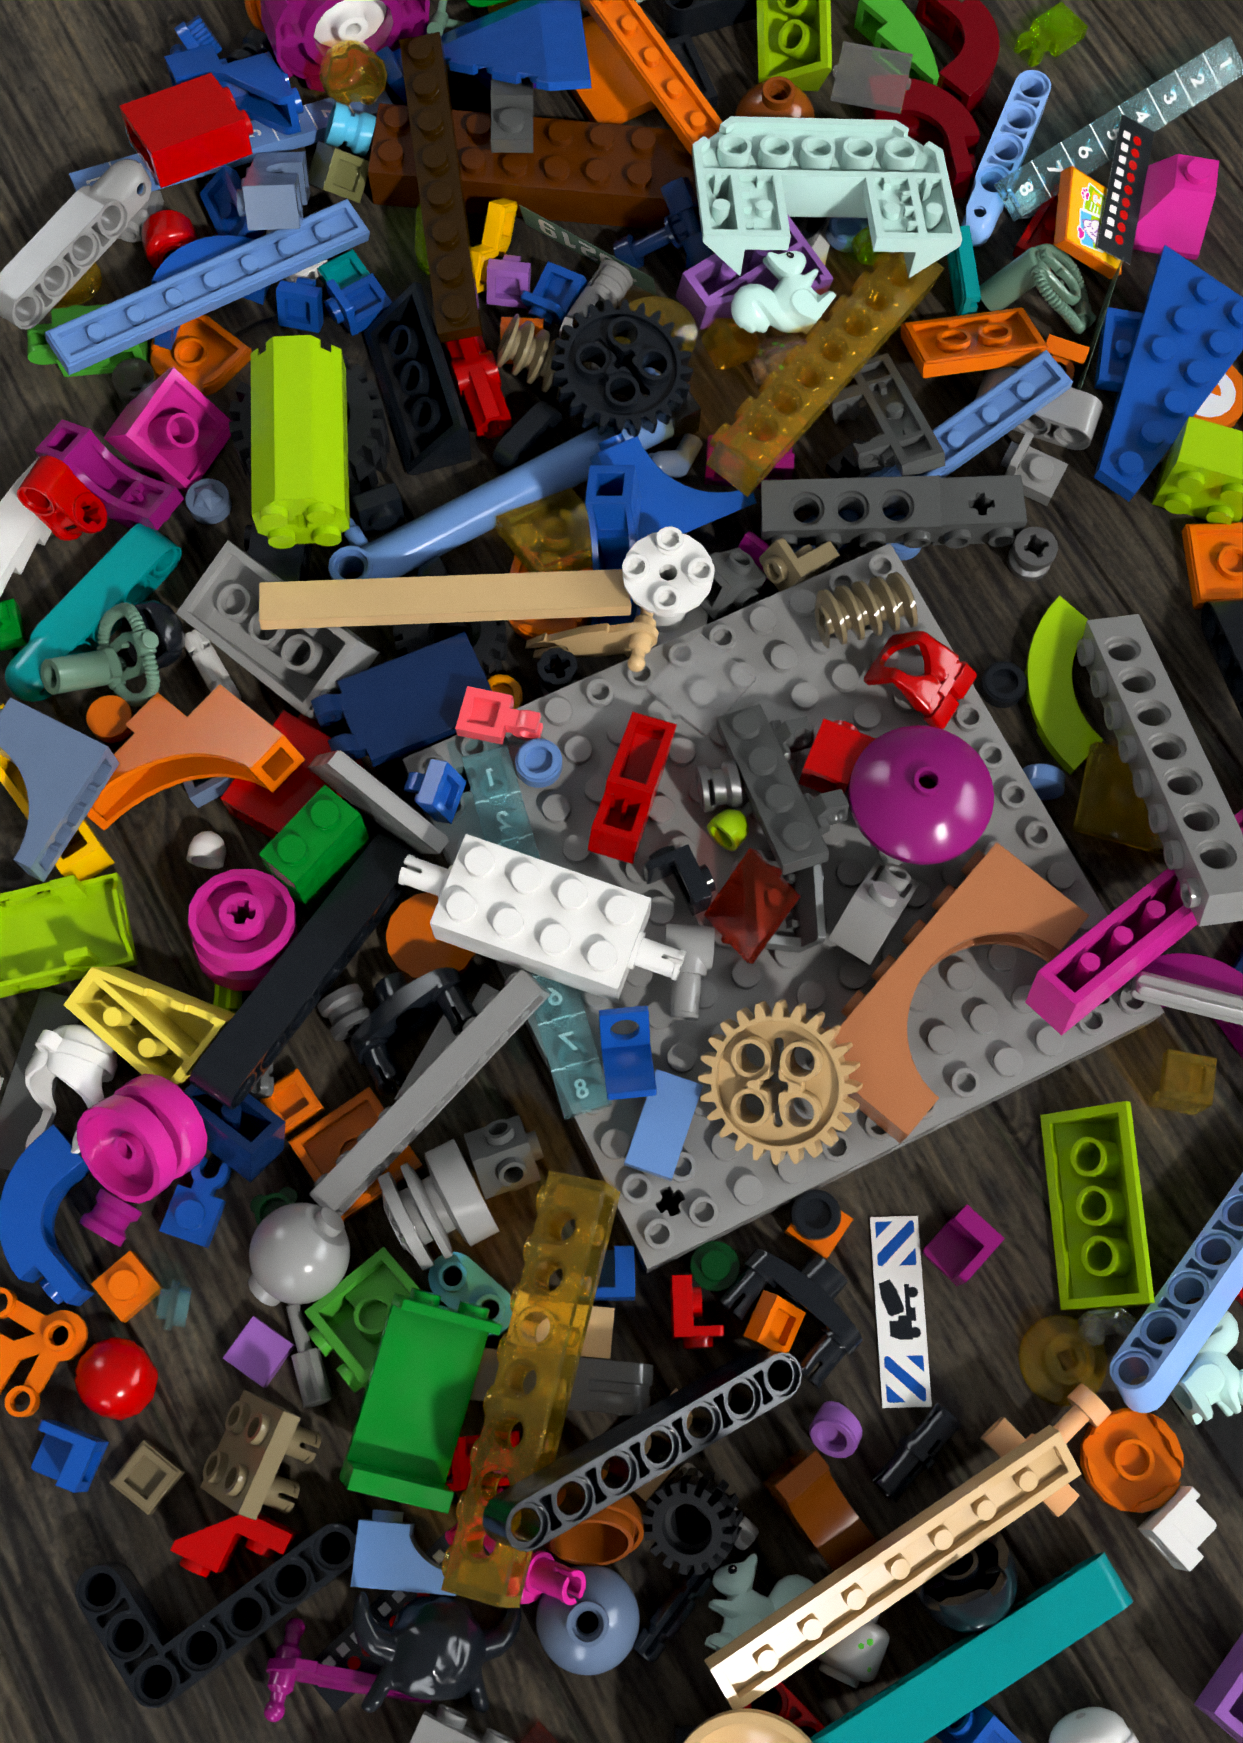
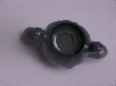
M360 1592L355 1600L352 1619L356 1641L368 1655L383 1661L375 1681L363 1699L362 1709L368 1713L376 1711L382 1705L389 1690H394L413 1698L435 1701L462 1698L469 1692L474 1709L479 1713L489 1710L490 1704L483 1680L482 1666L485 1662L502 1656L511 1648L520 1629L522 1617L521 1604L511 1597L501 1619L494 1626L481 1629L466 1604L453 1598L439 1595L430 1597L420 1596L410 1601L397 1613L395 1621L390 1628L379 1625L374 1620L369 1607L368 1596L365 1592Z

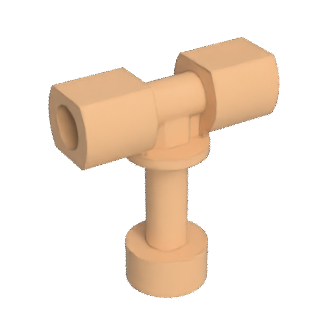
M1080 1383L1066 1397L1072 1405L1071 1409L1053 1427L1060 1431L1067 1444L1087 1422L1097 1428L1111 1414V1411L1092 1390ZM1000 1417L980 1439L1000 1459L1035 1434L1031 1433L1025 1439L1005 1417ZM1067 1484L1041 1503L1054 1516L1059 1517L1076 1501L1079 1494Z

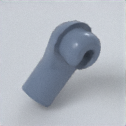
M687 433L682 437L676 450L649 453L648 455L668 476L673 479L682 478L688 473L703 443L697 436Z

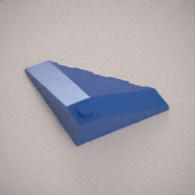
M520 0L448 31L441 36L445 61L451 71L475 75L478 74V69L486 67V72L492 74L493 80L519 84L521 83V78L529 77L532 83H536V89L545 91L591 88V76L579 0Z

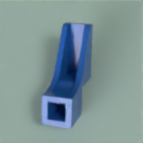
M212 44L164 57L172 86L212 73L222 88L227 86L230 89L238 110L244 109L250 119L256 120L282 134L291 135L301 132L298 114L303 113L304 110L299 92L296 87L291 88L288 74H285L281 67L277 66L270 52L228 63L226 58L219 59Z

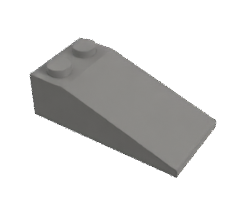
M227 540L176 614L304 716L318 721L313 711L311 700L325 694H341L337 681L367 670L379 652L347 627L261 630L259 622V583L285 581Z

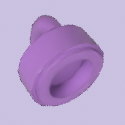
M826 1401L814 1416L809 1427V1436L812 1443L824 1454L835 1458H846L857 1449L862 1438V1427L847 1407L839 1402Z

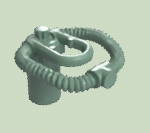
M1048 243L1028 248L979 286L981 300L990 311L1005 309L1036 286L1042 297H1045V301H1048V304L1060 314L1075 334L1083 333L1096 320V315L1091 311L1088 294L1086 293L1087 289H1085L1086 285L1084 280H1082L1083 276L1079 268H1077V265L1067 253ZM1051 269L1055 272L1057 276L1061 277L1063 280L1059 281L1058 278L1051 272ZM1064 282H1065V283L1067 284V286L1069 287L1070 292H1069V291L1066 289V287L1064 286ZM1069 305H1075L1074 311Z
M124 602L115 605L106 611L101 618L102 620L97 630V643L99 644L96 647L97 651L49 658L42 662V683L48 693L52 695L108 685L109 689L114 690V694L123 698L129 706L139 707L145 705L158 692L160 687V675L158 665L156 664L157 660L155 659L159 638L150 629H146L139 611L130 603ZM126 617L133 632L122 633L110 644V634L113 625L118 619ZM128 642H131L137 652L136 666L126 668L125 660L122 657H118L117 652L120 649L129 648ZM145 672L146 685L143 691L136 694L129 691L125 686L126 681L141 676Z

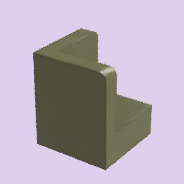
M318 141L308 174L309 183L322 190L360 203L368 178L370 161Z

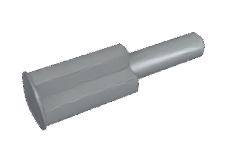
M288 1304L286 1309L298 1352L292 1355L291 1358L303 1407L319 1406L333 1399L322 1355L319 1349L312 1348L301 1304Z

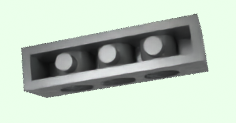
M940 475L761 480V539L771 546L774 541L783 537L792 550L796 549L797 546H806L808 544L815 545L817 548L828 541H831L835 549L840 548L844 544H860V547L864 549H878L885 546L886 543H904L909 548L926 547L931 542H937L942 529ZM890 508L898 509L904 514L905 518L893 521L888 519L883 511ZM843 510H853L861 518L855 522H847L839 516V513ZM800 511H809L817 519L811 523H802L794 515Z

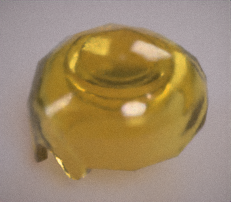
M358 40L343 41L334 44L323 56L320 80L325 93L337 102L348 105V107L352 102H362L366 105H371L385 89L388 74L384 61L367 44Z

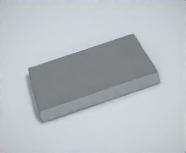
M341 750L317 755L307 767L392 837L420 854H440L449 842L445 834Z

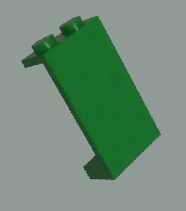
M412 1288L409 1297L394 1293L339 1479L347 1490L448 1514L454 1492L445 1483L488 1334L500 1335L502 1325L488 1318L490 1311L488 1308L460 1301L458 1310L439 1305L442 1296Z

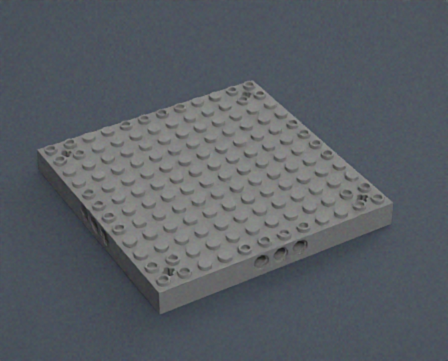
M891 543L652 648L645 655V667L640 672L631 671L628 668L627 659L516 708L517 710L540 712L541 718L539 723H543L541 738L553 742L561 752L562 772L560 777L550 786L534 788L522 782L516 771L515 757L518 749L527 741L519 739L508 732L505 734L503 745L455 735L402 759L407 778L410 772L426 774L430 760L435 759L447 761L468 782L469 786L472 785L471 791L462 793L452 824L437 822L423 810L427 820L448 837L449 842L442 851L449 866L454 864L465 834L497 845L533 835L531 838L501 846L652 898L650 916L644 930L646 933L645 938L664 944L666 924L715 927L712 970H707L706 977L701 978L698 1021L670 1019L671 978L635 966L633 970H629L618 1003L545 977L537 978L536 980L546 990L552 988L562 996V1003L559 1006H552L548 1001V997L525 1021L646 1274L696 1250L707 1242L714 1241L796 1200L802 1193L808 1190L819 1189L1149 1025L1165 1013L1161 1005L1138 1000L1131 996V978L1061 1036L1025 1003L1037 972L1048 962L1027 950L1009 945L989 944L974 946L960 950L932 967L922 977L913 995L907 1022L909 1049L917 1071L939 1099L901 1143L897 1142L862 1111L857 1109L854 1113L842 1112L852 1124L845 1132L834 1128L839 1140L832 1147L821 1141L823 1152L815 1158L804 1148V1158L797 1164L792 1162L788 1151H786L784 1159L778 1165H773L770 1150H767L757 1161L753 1160V1145L748 1143L741 1150L736 1151L735 1143L738 1136L734 1132L723 1138L719 1136L721 1129L726 1124L722 1118L708 1120L707 1116L717 1107L715 1102L700 1100L702 1095L712 1089L710 1084L699 1081L698 1076L712 1070V1067L700 1059L707 1052H717L708 1039L716 1033L726 1036L720 1024L729 1018L738 1023L736 1012L745 1007L755 1016V1004L761 1001H766L773 1013L775 1003L781 999H786L789 1013H792L797 1005L805 1003L807 1019L810 1020L821 1011L825 1013L821 1026L824 1030L828 1026L830 1028L837 1025L841 1026L847 1019L841 1013L844 1006L858 990L865 995L870 992L877 983L871 977L874 971L889 954L898 959L908 946L901 940L919 919L926 924L938 911L931 905L949 884L955 889L961 885L967 876L960 871L978 849L986 855L995 843L998 842L1090 915L1056 956L1108 916L972 684L965 697L957 700L959 706L944 730L963 739L979 754L988 768L994 789L993 811L990 821L978 841L960 856L942 863L919 865L902 862L879 851L863 836L854 821L849 805L848 820L830 825V831L822 835L829 850L828 861L821 863L824 871V913L827 918L825 941L800 953L750 947L745 854L755 849L772 850L754 811L746 818L749 833L745 841L735 851L723 848L711 837L707 824L723 810L734 809L741 811L749 802V799L740 781L742 806L731 808L727 804L717 805L714 811L703 812L697 791L696 766L707 765L710 768H717L723 762L731 761L717 730L716 717L758 704L761 705L769 723L774 720H780L782 724L786 720L807 716L814 732V740L823 718L832 722L835 720L849 722L856 726L859 732L873 738H878L884 733L900 727L929 726L923 719L924 715L914 709L893 683L867 685L863 681L864 676L892 635L924 631L953 651ZM898 572L903 576L910 586L916 602L918 624L916 627L911 628L903 616L900 617V631L893 632L886 620L883 621L882 635L875 636L870 625H866L865 639L858 640L853 630L849 629L847 644L841 645L835 633L830 634L829 648L823 645L815 620V600L818 591L827 589L833 595L835 588L840 585H845L851 590L852 584L862 580L868 585L870 579L880 576L886 580L888 574ZM913 645L896 651L887 659L884 666L899 669L907 675L918 676L924 674V660L919 645ZM632 711L677 724L661 781L633 864L587 851L591 827L605 792L606 780ZM811 748L791 753L790 760H793L797 765V772L794 775L797 784L799 783ZM490 769L493 771L491 772L494 787H490L486 773ZM798 784L802 794L810 793L813 800L821 794V792ZM848 785V787H847L846 792H845L844 795H845V797H846V799H847V801H848V803H849V795H848L849 785ZM516 793H520L519 795H515V796H512V797H508V798H504V799H501V800H497V801H493V802H489V803H486V804H482V805L475 806L476 804H479V803H483V802H487V801H490V800H494V799L502 798V797H505V796L513 795V794H516ZM501 812L507 813L508 817L502 815L500 819L512 828L500 831L499 828L505 826L497 821V815ZM689 844L698 865L705 864L715 882L716 891L711 892L713 896L710 909L692 916L673 874L647 884L643 877L644 863L649 861L648 857L653 852L670 845H674L678 849ZM879 859L886 864L891 863L902 867L909 873L911 879L920 884L869 965L831 942L828 938L853 895ZM495 960L505 981L511 974L521 970L520 968ZM528 972V973L531 974L533 977H538V976H539V975H537V974ZM554 996L552 1001L557 1003L559 999L557 996ZM648 1006L654 1073L658 1069L703 1085L672 1181L624 1165L647 1097L607 1100L601 1052L599 1010ZM585 1013L584 1015H580V1016H577V1017L569 1018V1019H566V1020H562V1021H559V1022H555V1023H552V1024H548V1025H545V1026L538 1027V1025H542V1024L549 1023V1022H552V1021H556V1020H559V1019H563V1018H566V1017L574 1016V1015H577V1014ZM621 1020L613 1024L611 1030L616 1034L624 1035L634 1032L639 1025L632 1020ZM569 1032H573L574 1035L565 1038L570 1043H572L578 1050L573 1051L558 1036ZM777 1038L776 1042L779 1046L781 1058V1053L784 1050V1041L782 1038ZM748 1044L746 1053L749 1061L756 1066H764L765 1056L762 1049L755 1044ZM796 1047L795 1060L798 1065L803 1069L812 1070L808 1067L814 1058L812 1053L806 1048ZM597 1058H598V1060H597V1061H594V1062L586 1063V1064H583V1065H579V1066H576V1067H572V1068H569V1069H565V1070H562V1071H558V1072H555V1073H551L552 1071H555V1070H559V1069H562V1068H566V1067H569V1066H573V1065H576V1064H580V1063L587 1062V1061L594 1060V1059H597ZM779 1072L771 1076L773 1082L780 1084V1092L788 1087V1082L780 1081ZM577 1080L585 1081V1088L589 1091L588 1096L584 1099H580L576 1095L577 1089H575L574 1084ZM581 1090L580 1095H584L585 1091ZM747 1094L746 1106L749 1111L755 1115H763L764 1105L761 1099L754 1094ZM795 1098L794 1108L797 1114L804 1119H813L814 1110L810 1102L804 1098ZM778 1106V1110L775 1113V1122L777 1125H782L783 1122L780 1118ZM669 1192L671 1198L678 1195L682 1200L678 1204L677 1215L670 1216L668 1210L660 1213L657 1209L662 1200V1193Z

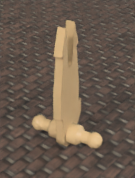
M639 606L640 615L636 616L632 623L617 625L602 623L581 626L550 635L543 633L527 640L525 648L548 647L535 650L533 658H541L543 652L550 648L558 647L571 652L574 657H600L625 654L626 657H630L627 662L628 668L633 672H640L645 667V655L657 643L659 632L655 628L654 613L647 612Z

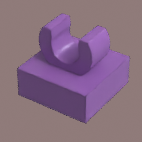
M504 254L503 260L489 258L487 265V304L527 309L520 296L523 290L530 292L531 263L521 262V256Z

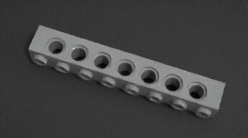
M1133 614L1087 620L1083 639L1077 643L1078 661L1081 666H1086L1093 696L1095 698L1099 697L1101 700L1107 728L1114 730L1118 740L1121 761L1128 763L1133 774L1135 793L1137 797H1143L1147 806L1150 828L1153 833H1158L1164 846L1166 865L1170 870L1175 871L1180 882V895L1184 906L1191 908L1199 927L1243 921V833L1140 615Z

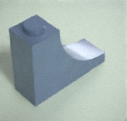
M10 697L3 709H0V755L18 767L23 777L29 800L28 825L23 842L14 861L28 875L45 882L120 763L108 746Z

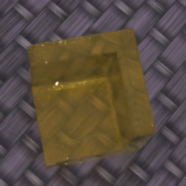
M1168 1049L1163 1053L1159 1091L1150 1096L1149 1107L1196 1115L1212 1106L1217 1058Z

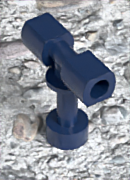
M680 177L660 188L670 212L669 215L664 217V227L637 241L632 235H627L613 243L616 258L636 269L644 266L643 256L671 242L678 249L684 247L692 267L715 254L703 243L701 225L694 208L698 207V200L688 177Z

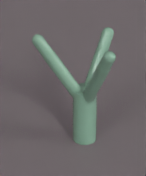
M439 0L437 10L433 15H429L427 33L440 32L442 36L445 27L455 29L468 22L449 19L448 14L445 12L448 0Z

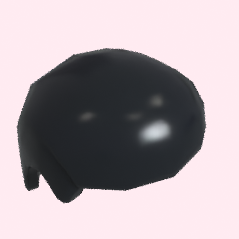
M152 600L136 604L135 607L142 616L146 629H150L159 638V644L156 647L157 653H155L158 669L170 666L180 657L185 644V634L181 620L170 606ZM122 617L121 633L133 632L127 618ZM128 642L129 648H126V650L130 658L132 659L133 663L136 665V649L131 642Z

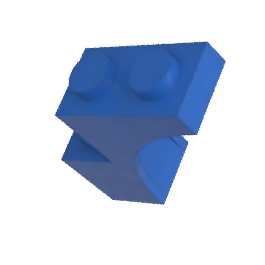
M589 465L585 506L590 527L593 570L622 569L626 554L639 540L638 530L642 496L635 465ZM631 599V615L592 617L591 625L632 623L634 618L640 615L639 605Z

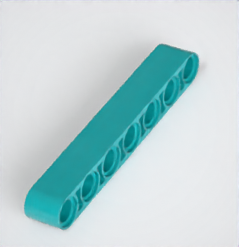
M1105 1552L1097 1553L1013 1605L1008 1614L996 1625L981 1632L970 1633L814 1734L810 1740L813 1743H924L1123 1611L1133 1603V1599Z

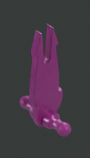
M291 1618L285 1625L284 1642L277 1646L275 1657L270 1658L267 1663L266 1673L270 1674L267 1687L271 1694L269 1702L264 1708V1716L270 1722H277L283 1718L285 1714V1699L288 1694L293 1692L295 1681L340 1691L367 1694L377 1675L318 1664V1661L301 1659L302 1651L299 1647V1642L305 1632V1624L300 1618ZM389 1690L386 1695L387 1698L400 1699V1701L429 1704L432 1702V1700L413 1698L394 1690Z

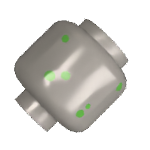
M880 1614L816 1657L821 1661L819 1670L854 1688H858L860 1681L870 1682L874 1680L890 1639L888 1632L876 1624Z

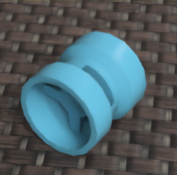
M335 101L328 119L324 143L337 148L345 142V146L349 147L352 153L365 157L373 137L376 116L364 111L359 114L354 113L351 116L348 105Z

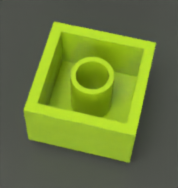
M1189 416L1163 460L1152 504L1163 507L1171 513L1191 515L1207 520L1209 523L1230 525L1232 522H1240L1243 517V431Z

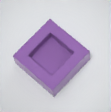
M253 1316L223 1359L257 1384L266 1388L296 1345L262 1320Z

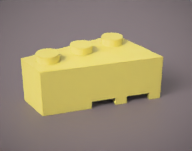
M91 967L63 1004L141 1075L146 1073L162 1076L178 1085L183 1091L191 1085L189 1083L190 1076L199 1059L235 1015L233 1012L121 967Z

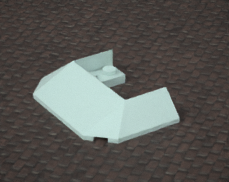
M730 116L720 124L719 132L709 139L703 136L692 145L703 243L739 276L741 275L745 250H788L791 238L788 215L789 217L867 218L873 251L903 252L908 279L960 247L962 235L943 149L930 141L922 145L908 136L909 128L897 120Z

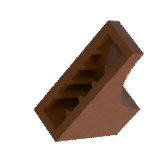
M799 1449L767 1476L761 1484L832 1573L878 1541L846 1500L831 1476L829 1465L817 1450Z

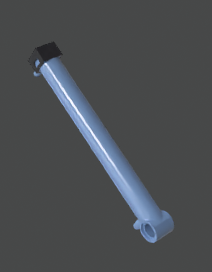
M644 368V371L649 375H660L654 368ZM690 391L687 398H682L683 404L679 413L671 411L672 416L669 424L666 425L657 419L658 424L655 433L652 434L644 425L641 426L638 437L645 450L668 438L675 444L682 439L684 434H694L699 431L701 407ZM598 426L371 542H368L360 527L350 518V529L344 533L350 546L338 549L331 556L328 566L331 579L342 580L352 572L362 573L356 579L401 577L420 567L437 555L439 557L587 481L589 465H592L590 457L600 452L598 443L615 436L614 427L608 426L601 436L598 435ZM624 428L622 434L625 441L633 438L629 428Z

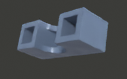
M306 151L256 153L251 166L246 168V178H242V189H237L236 193L238 213L240 217L246 216L248 231L300 229L303 220L302 205L308 204L311 194Z

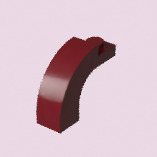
M919 0L915 15L916 20L945 41L956 56L954 60L939 72L937 87L953 95L972 115L980 107L988 93L998 60L1000 40L996 23L991 13L980 0H964L963 2L959 0Z
M905 77L869 79L862 106L864 118L897 120L909 128L908 136L924 145L930 141L943 149L953 198H964L970 180L974 179L976 175L974 154L980 137L978 127L969 111L953 95L925 81Z

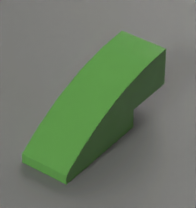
M859 0L854 28L874 44L871 60L890 77L912 78L937 86L939 72L934 54L925 33L903 1Z

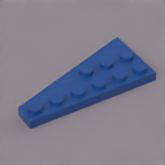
M1166 245L1162 248L1157 259V268L1148 290L1143 316L1138 324L1132 350L1123 375L1125 377L1121 391L1116 399L1114 415L1110 428L1106 433L1094 474L1095 479L1128 502L1174 443L1188 417L1195 415L1243 351V297Z

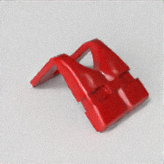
M913 631L892 635L864 676L863 681L867 685L893 683L914 709L924 715L923 719L929 726L944 730L959 706L957 700L965 697L977 678V673L966 661L960 662L958 660L959 655L928 633ZM913 645H919L924 660V674L912 676L899 669L884 666L887 659L896 651Z

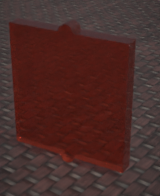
M749 848L704 914L721 933V941L731 945L750 964L755 962L801 897L781 876V868L771 866L757 850Z

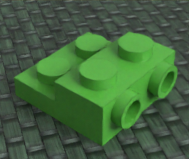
M382 1247L343 1279L330 1293L320 1298L304 1311L314 1326L307 1333L325 1357L332 1351L337 1354L343 1364L336 1370L354 1393L362 1387L366 1390L394 1293L409 1297L412 1288L420 1289L385 1247Z

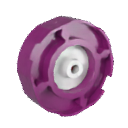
M260 0L261 23L281 69L285 74H288L289 78L294 74L305 79L309 89L321 92L334 93L367 83L368 81L363 70L368 68L374 80L385 77L374 54L385 46H388L392 52L399 49L400 39L427 34V26L429 24L430 0Z

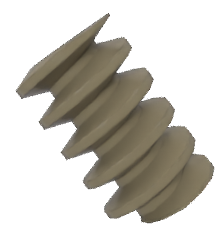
M515 314L499 344L496 366L501 368L511 359L513 361L512 375L516 376L523 368H527L526 383L532 384L541 376L543 377L541 391L546 393L553 386V374L557 372L551 369L552 356L556 355L553 352L555 341L561 338H555L549 343L550 334L545 329H541L534 335V323L528 320L518 328L520 318L519 314ZM585 362L582 365L590 370L592 362ZM558 387V389H557V395H556V399H557V400H558L559 390H560L562 387Z
M898 572L888 574L886 580L880 576L871 578L868 585L862 580L854 582L851 590L845 585H840L835 588L833 595L827 589L818 591L816 595V626L826 648H829L830 634L835 633L840 644L843 645L847 644L849 629L853 630L858 640L865 639L866 625H870L875 636L882 635L883 621L886 620L893 632L900 631V617L903 616L911 628L916 627L918 624L917 607L913 593L906 580Z

